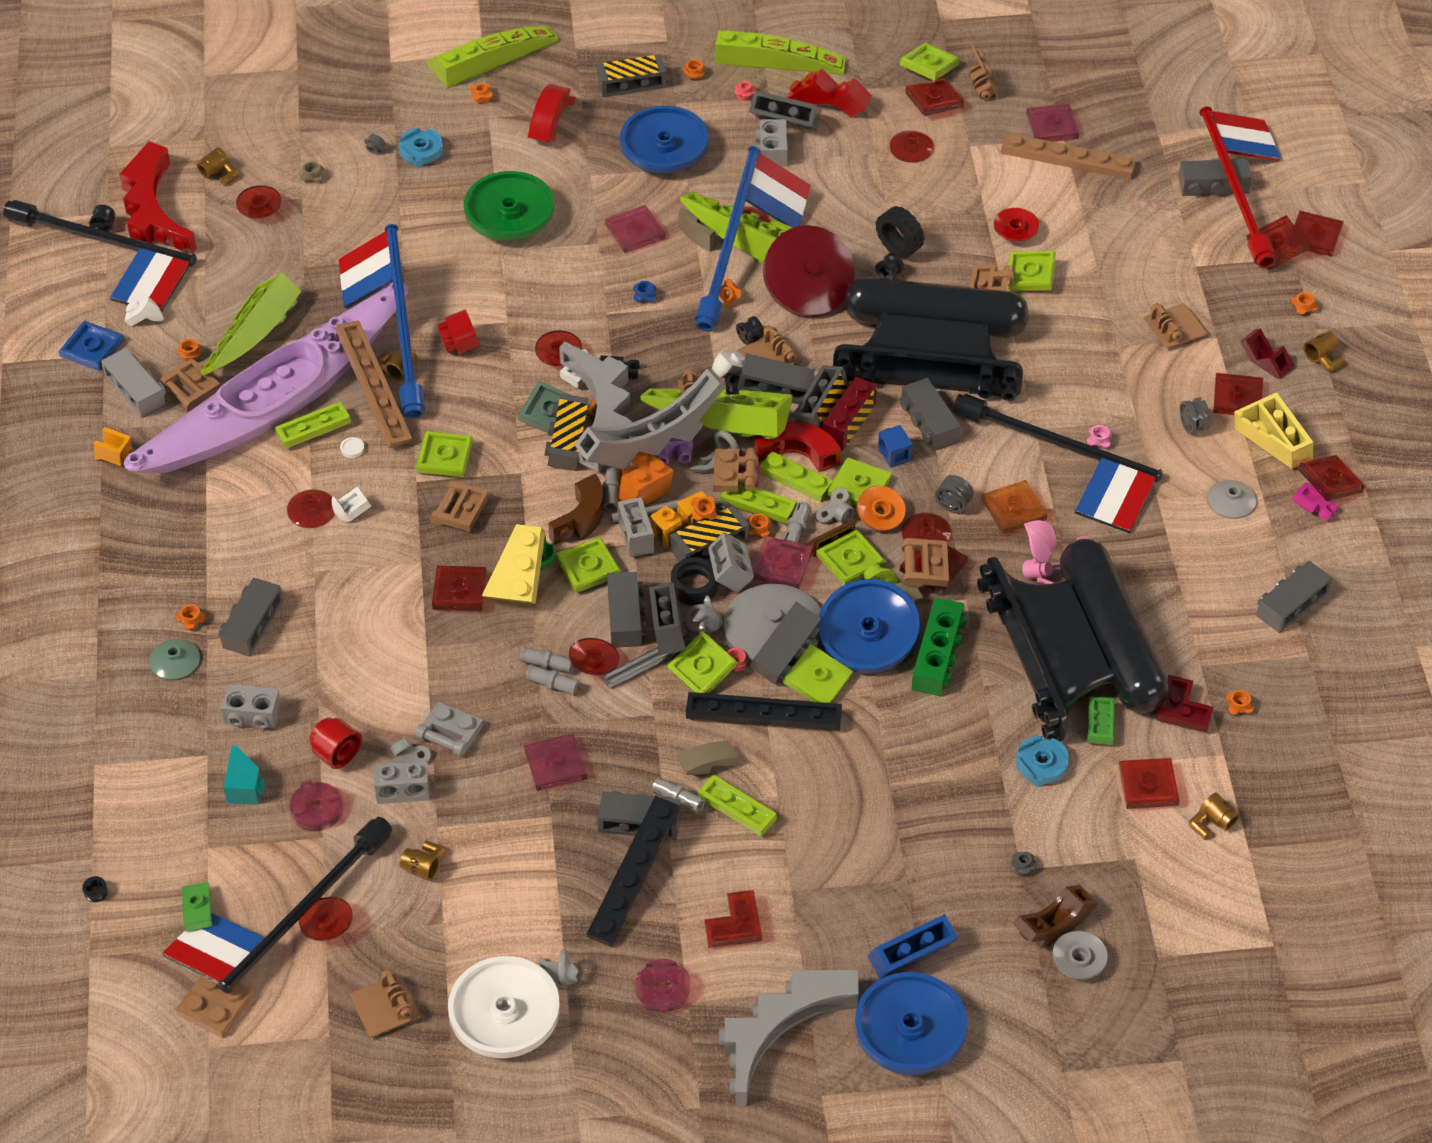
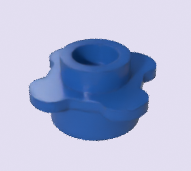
M640 281L633 287L635 291L633 298L636 302H653L656 300V295L654 294L656 286L651 282Z

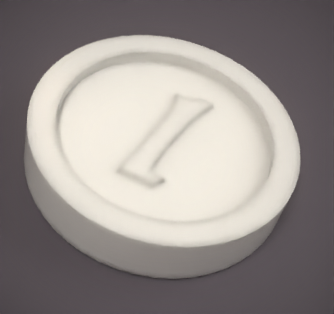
M356 437L347 438L340 445L342 455L347 458H357L363 454L365 449L363 441Z

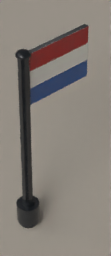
M9 200L3 209V216L13 223L28 227L35 223H41L138 250L110 296L111 301L128 305L131 301H136L147 295L163 312L189 266L193 267L197 262L195 254L190 255L39 213L36 205Z
M959 394L954 402L953 412L964 419L978 424L982 420L985 421L987 419L1100 460L1075 510V514L1130 534L1154 483L1162 479L1163 471L1161 469L1157 470L990 410V407H987V401L977 397Z
M382 817L371 819L354 836L355 847L265 938L212 913L213 927L184 931L162 953L163 957L217 983L222 992L231 993L232 988L362 855L372 856L390 838V833L392 832L391 825Z

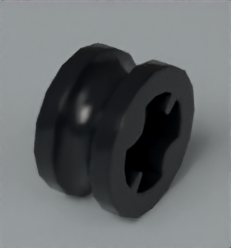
M92 876L85 880L82 885L84 896L90 902H100L108 895V888L102 877ZM93 886L99 887L98 893H92Z

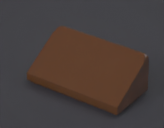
M852 519L810 540L805 544V547L813 557H816V550L854 531L856 521Z

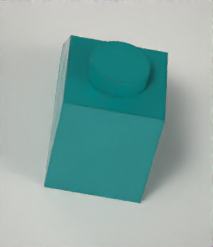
M231 745L224 783L226 801L232 804H258L260 794L265 792V779L261 778L259 767L237 745Z

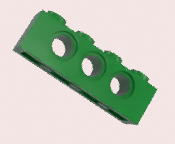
M934 598L912 676V691L942 696L944 687H949L952 674L948 672L949 667L954 668L957 653L954 652V649L960 648L962 633H959L960 628L965 629L968 614L963 613L964 603Z

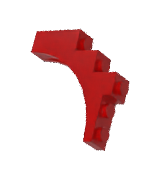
M148 141L119 174L122 190L127 192L123 197L125 211L127 215L131 216L127 221L129 236L132 239L150 244L153 240H156L159 243H164L180 251L192 254L197 249L194 232L170 219L160 208L156 200L160 180L171 164L168 148Z

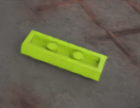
M340 401L276 426L275 431L283 446L287 449L351 423V418Z
M773 451L759 466L760 474L819 502H822L826 497L828 489L834 481Z
M738 485V492H722L720 495V501H726L731 506L734 505L736 508L754 514H764L768 518L787 524L788 519L792 517L797 504L796 500L756 487L754 490L748 491L745 489V485Z
M714 774L698 791V796L705 798L704 802L760 837L777 820V813Z

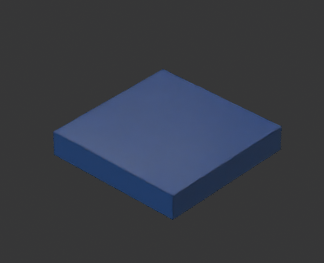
M83 321L59 350V355L67 360L100 371L103 368L101 360L116 352L125 341L124 335Z

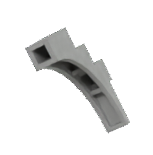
M564 342L559 347L560 363L573 371L586 384L593 395L597 407L592 427L608 428L632 423L625 416L631 410L630 393L623 389L628 383V366L610 356L601 361L599 358L582 351L577 346ZM578 450L579 463L597 473L606 466L586 461Z
M706 369L688 390L663 409L634 423L618 427L597 428L588 426L575 443V447L586 461L625 470L638 452L658 456L671 438L691 442L704 425L700 419L726 385L714 370Z
M792 970L791 981H786V994H758V1004H753V1018H725V1028H719V1045H725V1056H730V1070H736V1078H730V1095H735V1106H747L748 1090L754 1070L765 1051L779 1036L796 1024L813 1016L835 1010L857 1009L858 970Z

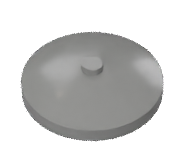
M783 584L755 586L739 594L729 604L724 615V637L730 649L740 648L745 652L748 664L751 665L754 657L796 601L818 617L821 609L812 597L795 587ZM819 633L813 641L808 639L803 646L808 648L812 644L819 648L821 644ZM794 658L789 666L793 667L797 660Z

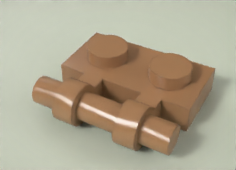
M996 264L974 265L970 287L1011 291L1010 284L1013 283L1014 279L1013 267L1006 265L1003 271H998ZM1001 282V286L995 287V283Z
M754 448L747 449L744 457L739 456V449H715L713 492H738V485H745V489L748 491L755 489V484L758 481V474L756 472L758 456ZM739 468H745L746 471L739 473Z

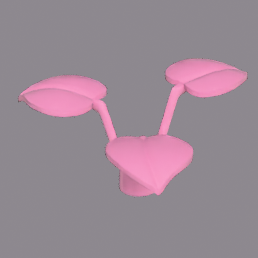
M1045 521L1027 522L1024 526L1028 532L1034 558L1024 562L1022 568L1023 575L1027 580L1037 579L1038 584L1054 583L1046 579L1052 575L1053 568L1060 567V562L1051 563L1048 561L1052 557L1051 551L1056 547L1055 531ZM1080 536L1077 538V540L1091 538L1089 536Z

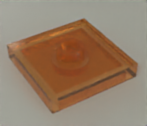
M1026 480L982 494L981 500L1002 534L1025 527L1024 524L1030 521L1047 520L1046 511Z

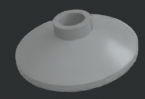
M1224 480L1210 488L1207 502L1212 511L1217 515L1228 519H1240L1253 512L1256 506V496L1253 490L1246 484L1235 480Z
M1072 931L1062 935L1054 944L1052 953L1054 964L1058 970L1070 978L1079 980L1090 979L1099 975L1104 970L1108 958L1107 949L1103 942L1095 935L1084 931Z

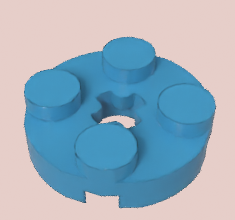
M421 128L408 130L400 137V156L405 161L412 163L414 167H423L425 164L433 162L443 155L442 137L438 132L429 128L428 131H421Z
M1033 736L1022 742L1016 756L1017 769L1034 786L1042 787L1045 784L1054 783L1060 780L1067 772L1068 751L1057 739L1051 738L1050 741L1042 739L1043 736ZM1037 757L1047 758V763L1038 762Z

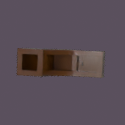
M596 473L575 483V496L579 503L578 506L571 512L548 523L549 539L554 545L568 540L575 534L581 541L589 536L601 522L604 510L603 489Z
M1081 885L1068 886L1045 909L1033 914L1019 915L1013 925L1020 931V935L1024 939L1035 942L1040 948L1055 943L1062 935L1074 930L1093 911L1098 902Z

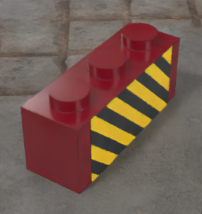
M858 377L854 378L823 422L822 429L835 439L842 451H844L876 405L877 385Z

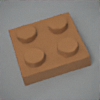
M200 976L175 1010L177 1016L223 1038L252 1000L254 994L253 990L239 983L232 988L231 993H224L220 990L217 983Z

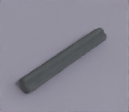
M689 633L683 634L685 647L693 640ZM659 647L604 674L603 680L611 688L681 651L674 654L660 655Z

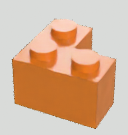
M638 452L625 470H620L622 478L619 499L624 501L642 497L644 506L670 492L674 470L655 455Z

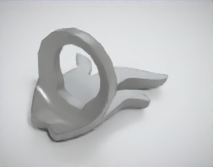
M719 430L715 433L716 449H739L737 442L728 432ZM719 437L724 438L728 443H721ZM715 450L706 457H699L700 461L706 465L690 468L694 472H713Z
M705 596L704 604L691 607L685 616L687 628L695 634H699L701 631L705 633L719 631L723 621L719 611L712 605L709 596ZM697 610L699 611L693 622L701 621L699 628L693 627L690 622L692 614Z
M566 949L560 951L559 962H547L539 956V965L551 976L556 986H570L578 982L576 976L579 971L568 959Z

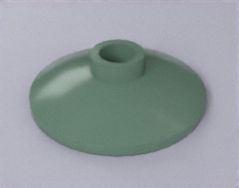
M170 639L160 643L153 649L149 658L150 668L161 679L168 681L181 680L196 671L200 664V653L196 645L188 640Z

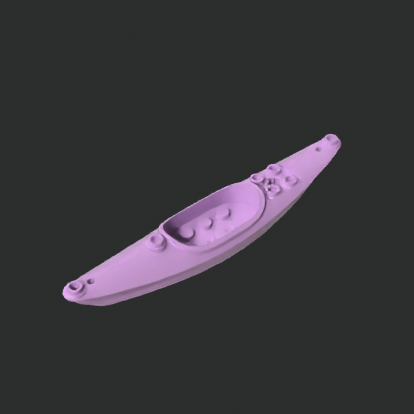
M393 282L385 289L370 296L339 316L331 318L329 322L314 329L299 340L278 348L222 385L211 397L139 447L135 452L130 453L124 460L125 468L131 472L140 473L171 472L250 441L303 410L329 389L351 367L336 332L337 325L359 320L371 344L396 311ZM403 283L404 294L406 297L408 294V287L406 284Z

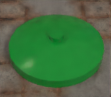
M502 171L487 175L476 181L468 189L464 197V214L468 224L477 233L495 240L513 241L530 237L546 227L554 213V198L549 186L540 178L525 172Z

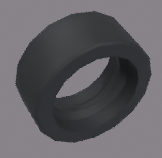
M689 557L674 565L671 571V583H674L677 598L680 602L688 605H699L704 603L705 596H709L710 600L715 596L717 582L715 581L712 563L699 557ZM690 574H699L709 580V583L700 588H688L679 582L684 576Z

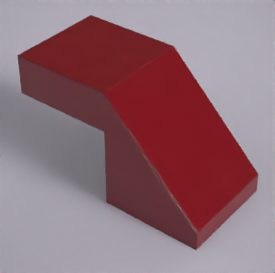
M1261 328L1253 330L1240 341L1250 361L1276 378H1281L1295 366L1284 346L1271 348Z

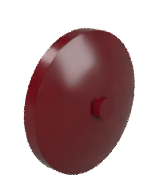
M802 225L786 230L773 241L764 258L763 277L769 294L783 309L798 316L817 317L832 312L844 302L845 292L855 278V268L849 249L837 235L822 227Z

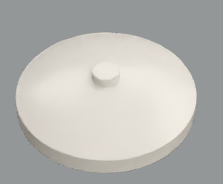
M498 956L485 959L468 968L453 985L448 1000L450 1024L457 1038L466 1047L478 1054L493 1058H511L526 1054L543 1044L556 1027L560 1013L559 994L556 984L542 967L527 959L514 956Z

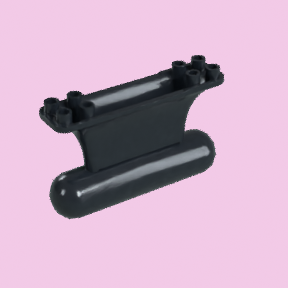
M873 277L859 278L849 284L844 296L847 314L853 320L860 323L876 325L873 335L864 345L841 344L834 350L833 366L843 367L849 382L858 377L875 384L908 385L928 378L935 389L978 394L983 399L999 396L1005 401H1013L1020 394L1023 367L1014 361L998 360L994 356L990 344V336L1009 338L1024 331L1029 319L1027 302L1020 295L1012 291Z
M1078 539L1068 544L1060 557L1061 572L1065 581L1059 583L1032 584L1019 581L1005 571L997 557H990L987 560V564L980 565L982 578L977 579L978 589L981 594L989 592L991 598L986 599L987 610L990 614L997 612L1002 624L1007 629L1035 693L1037 703L1032 704L1033 715L1036 719L1044 717L1046 724L1041 726V731L1044 739L1048 740L1054 738L1061 742L1065 739L1068 728L1067 714L1071 707L1082 696L1101 686L1112 683L1121 703L1128 710L1138 714L1151 713L1159 709L1167 700L1169 694L1168 679L1108 551L1100 542L1092 539Z

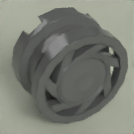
M1202 397L1194 398L1192 402L1189 400L1180 403V418L1187 433L1192 434L1198 429L1204 431L1210 428L1211 417H1208L1207 414L1209 408L1206 401L1202 400Z
M956 475L946 476L935 492L938 504L952 513L963 512L967 507V503L974 496V490L969 482Z

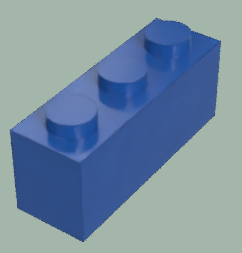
M943 914L875 947L867 957L879 979L950 946L958 937L948 918Z

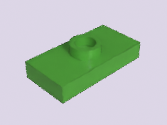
M1089 696L1087 743L1113 745L1115 698Z
M209 882L182 887L185 932L213 927Z

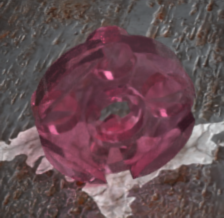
M305 781L292 795L289 803L291 816L296 825L307 831H321L322 827L329 824L331 827L339 821L343 813L340 791L332 785L323 782ZM320 803L323 807H317L316 810H312L311 805Z
M656 959L646 964V968L641 972L639 971L636 975V996L642 1003V1007L647 1011L668 1012L684 1007L686 999L690 994L689 974L685 969L683 970L677 966V962L673 960ZM660 981H665L666 985H670L663 990L656 987L659 986Z

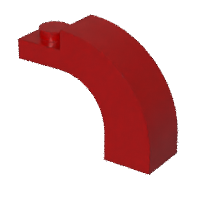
M548 84L543 89L532 114L527 138L544 142L555 141L562 111L566 106L574 105L576 96L570 95L571 88Z
M787 422L785 430L777 438L765 439L761 436L755 439L758 462L765 460L771 451L777 454L788 452L802 454L812 461L818 472L838 466L841 462V448L835 439L823 429L808 423Z

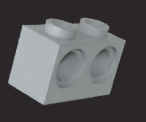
M786 119L760 120V129H755V142H760V144H756V146L760 148L762 155L780 166H787Z
M642 497L617 502L618 521L630 557L654 553V533Z
M723 532L708 547L715 581L739 592L754 578L747 545Z
M228 684L221 708L224 724L250 726L259 729H275L281 708L279 689Z
M427 761L374 764V787L377 804L430 800Z

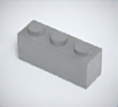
M124 348L101 360L107 380L141 418L166 405L164 399L166 391L163 385L153 379L148 368L144 369L141 366L140 360L135 354L132 355Z

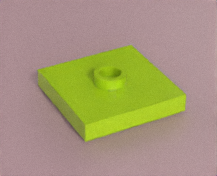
M923 43L900 58L899 65L935 81L958 66L960 58L932 45Z
M1055 250L1010 252L1008 265L1013 267L1012 273L1014 274L1013 283L1010 284L1011 291L1052 290L1056 262Z
M425 431L416 464V472L464 477L473 444V436Z
M847 457L829 487L827 496L831 497L833 491L838 488H844L850 496L848 503L857 506L860 495L866 489L873 486L887 487L892 473ZM839 495L837 499H842L843 495Z
M857 529L816 550V556L843 586L864 578V572L870 565L879 564L885 567L886 561Z
M601 536L555 553L556 560L575 593L607 582V573L621 572Z
M701 631L685 647V650L681 651L667 665V668L693 692L710 693L738 663L705 632Z
M810 644L786 675L783 683L811 702L831 703L851 677L853 671Z

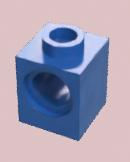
M901 425L886 428L879 432L878 449L890 468L912 460L913 444Z

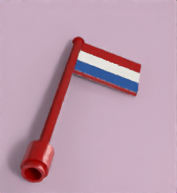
M1204 106L1200 109L1199 114L1203 116L1250 232L1251 239L1247 245L1252 258L1260 268L1270 267L1276 261V252L1270 237L1267 234H1261L1228 154L1279 162L1281 157L1265 120L1212 111L1211 107Z

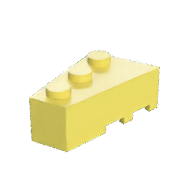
M1277 392L1234 412L1235 430L1289 468L1294 469L1313 460V441Z
M516 524L482 594L483 597L536 604L545 530L542 527Z

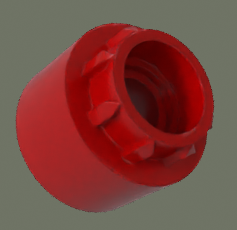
M466 309L444 317L445 322L437 326L447 353L451 354L457 351L458 355L480 347Z
M329 717L322 719L315 725L309 740L314 755L332 769H340L351 762L358 753L362 744V735L343 719H332Z

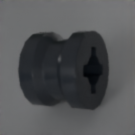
M100 204L95 206L92 213L93 216H91L89 221L90 227L109 232L116 216L115 211L107 205Z
M894 253L886 254L883 260L875 265L877 275L883 279H894L896 274L901 273L904 269L903 261Z
M755 316L748 318L745 323L740 322L736 325L737 334L746 345L752 343L754 338L760 339L764 336V328Z

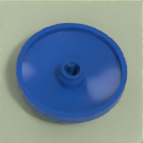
M654 106L643 109L628 118L620 132V146L626 159L638 168L656 173L678 172L693 166L705 155L709 143L708 129L703 120L695 113L676 106Z
M863 579L850 582L832 593L820 611L819 617L821 620L818 627L821 629L819 637L823 649L827 655L853 672L878 673L899 665L911 654L919 638L920 620L915 603L904 590L887 581Z
M901 972L881 978L865 991L856 1009L855 1031L863 1051L881 1067L905 1075L927 1074L946 1066L960 1052L967 1032V1014L959 996L943 981L923 973Z

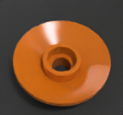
M870 487L860 495L857 503L860 519L868 527L877 531H889L898 527L905 516L906 509L903 499L896 491L889 487ZM875 510H881L883 514H879Z

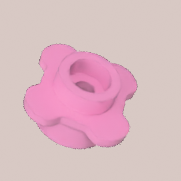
M1096 425L1089 429L1090 438L1087 439L1088 445L1102 448L1110 447L1111 442L1109 438L1112 437L1111 430L1103 425Z

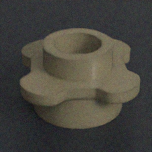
M309 161L303 165V174L300 175V179L302 181L319 182L322 180L321 173L324 171V167L315 161Z

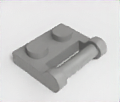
M437 702L423 724L418 726L415 738L422 741L426 739L453 750L454 754L462 757L482 729L483 720ZM432 729H434V730H436V731H439V732H441V733H444V734H446V735H449V736H451V737H454V738L458 739V741L453 740V739H451V738H448V737H446V736H443V735H441V734H438V733L432 731Z

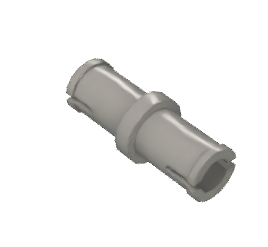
M606 465L605 481L602 484L604 492L603 509L613 512L618 509L617 502L621 485L619 482L620 468Z
M798 502L792 517L787 521V530L781 541L785 548L795 549L801 533L806 529L805 522L811 511V506L806 502Z
M524 646L520 656V662L542 666L546 670L550 668L570 674L573 666V658L553 654L551 650L544 652Z
M532 664L529 665L525 677L526 680L545 685L546 689L552 690L554 688L571 695H575L579 685V680L558 674L557 670L552 669V671Z
M658 777L653 783V793L663 797L681 799V806L697 814L704 807L705 798L687 791L686 787L682 785L676 786L661 777Z

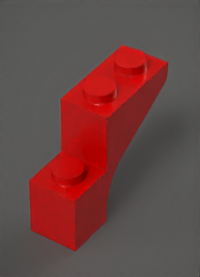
M823 68L815 73L813 71L810 72L801 81L796 80L792 83L787 98L810 104L833 105L844 111L850 118L864 111L872 97L855 78L848 82L843 81L838 85Z

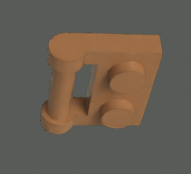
M193 358L168 372L159 380L164 389L169 390L183 403V408L188 412L215 394L221 387L220 383L209 373L204 376L200 373L203 367ZM179 380L193 394L188 396L174 382Z
M450 481L446 487L447 492L437 510L432 512L429 520L436 526L447 525L470 532L489 498V491ZM460 495L451 513L447 514L446 512L455 496Z
M904 539L902 541V551L905 554L903 584L908 587H913L917 584L947 587L949 582L947 541ZM915 551H921L922 573L915 572Z

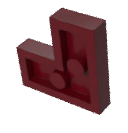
M1168 675L1169 694L1167 700L1159 707L1157 720L1207 732L1214 707L1189 701L1193 680Z

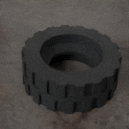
M894 206L877 218L875 223L877 236L889 252L898 255L901 259L908 258L923 246V241L925 240L924 232L921 229L920 223L910 211L905 210L903 207ZM896 227L900 230V232L902 233L903 237L900 235V233L898 232V230L896 229Z

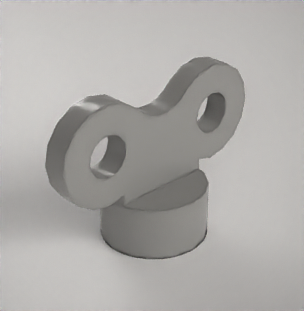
M838 488L833 491L831 502L817 511L816 518L819 523L829 524L835 518L844 524L852 519L854 507L847 504L850 496L846 489ZM839 495H843L842 499H837ZM828 513L827 517H822L823 514Z
M403 738L390 747L395 756L390 763L428 762L431 756L430 750L425 746L419 745L413 748L408 738ZM422 752L424 758H419L417 753Z

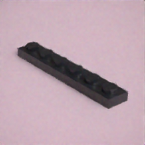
M688 692L686 719L840 731L842 704L696 692Z
M658 796L654 797L587 931L588 938L609 947L613 946L680 810V805Z

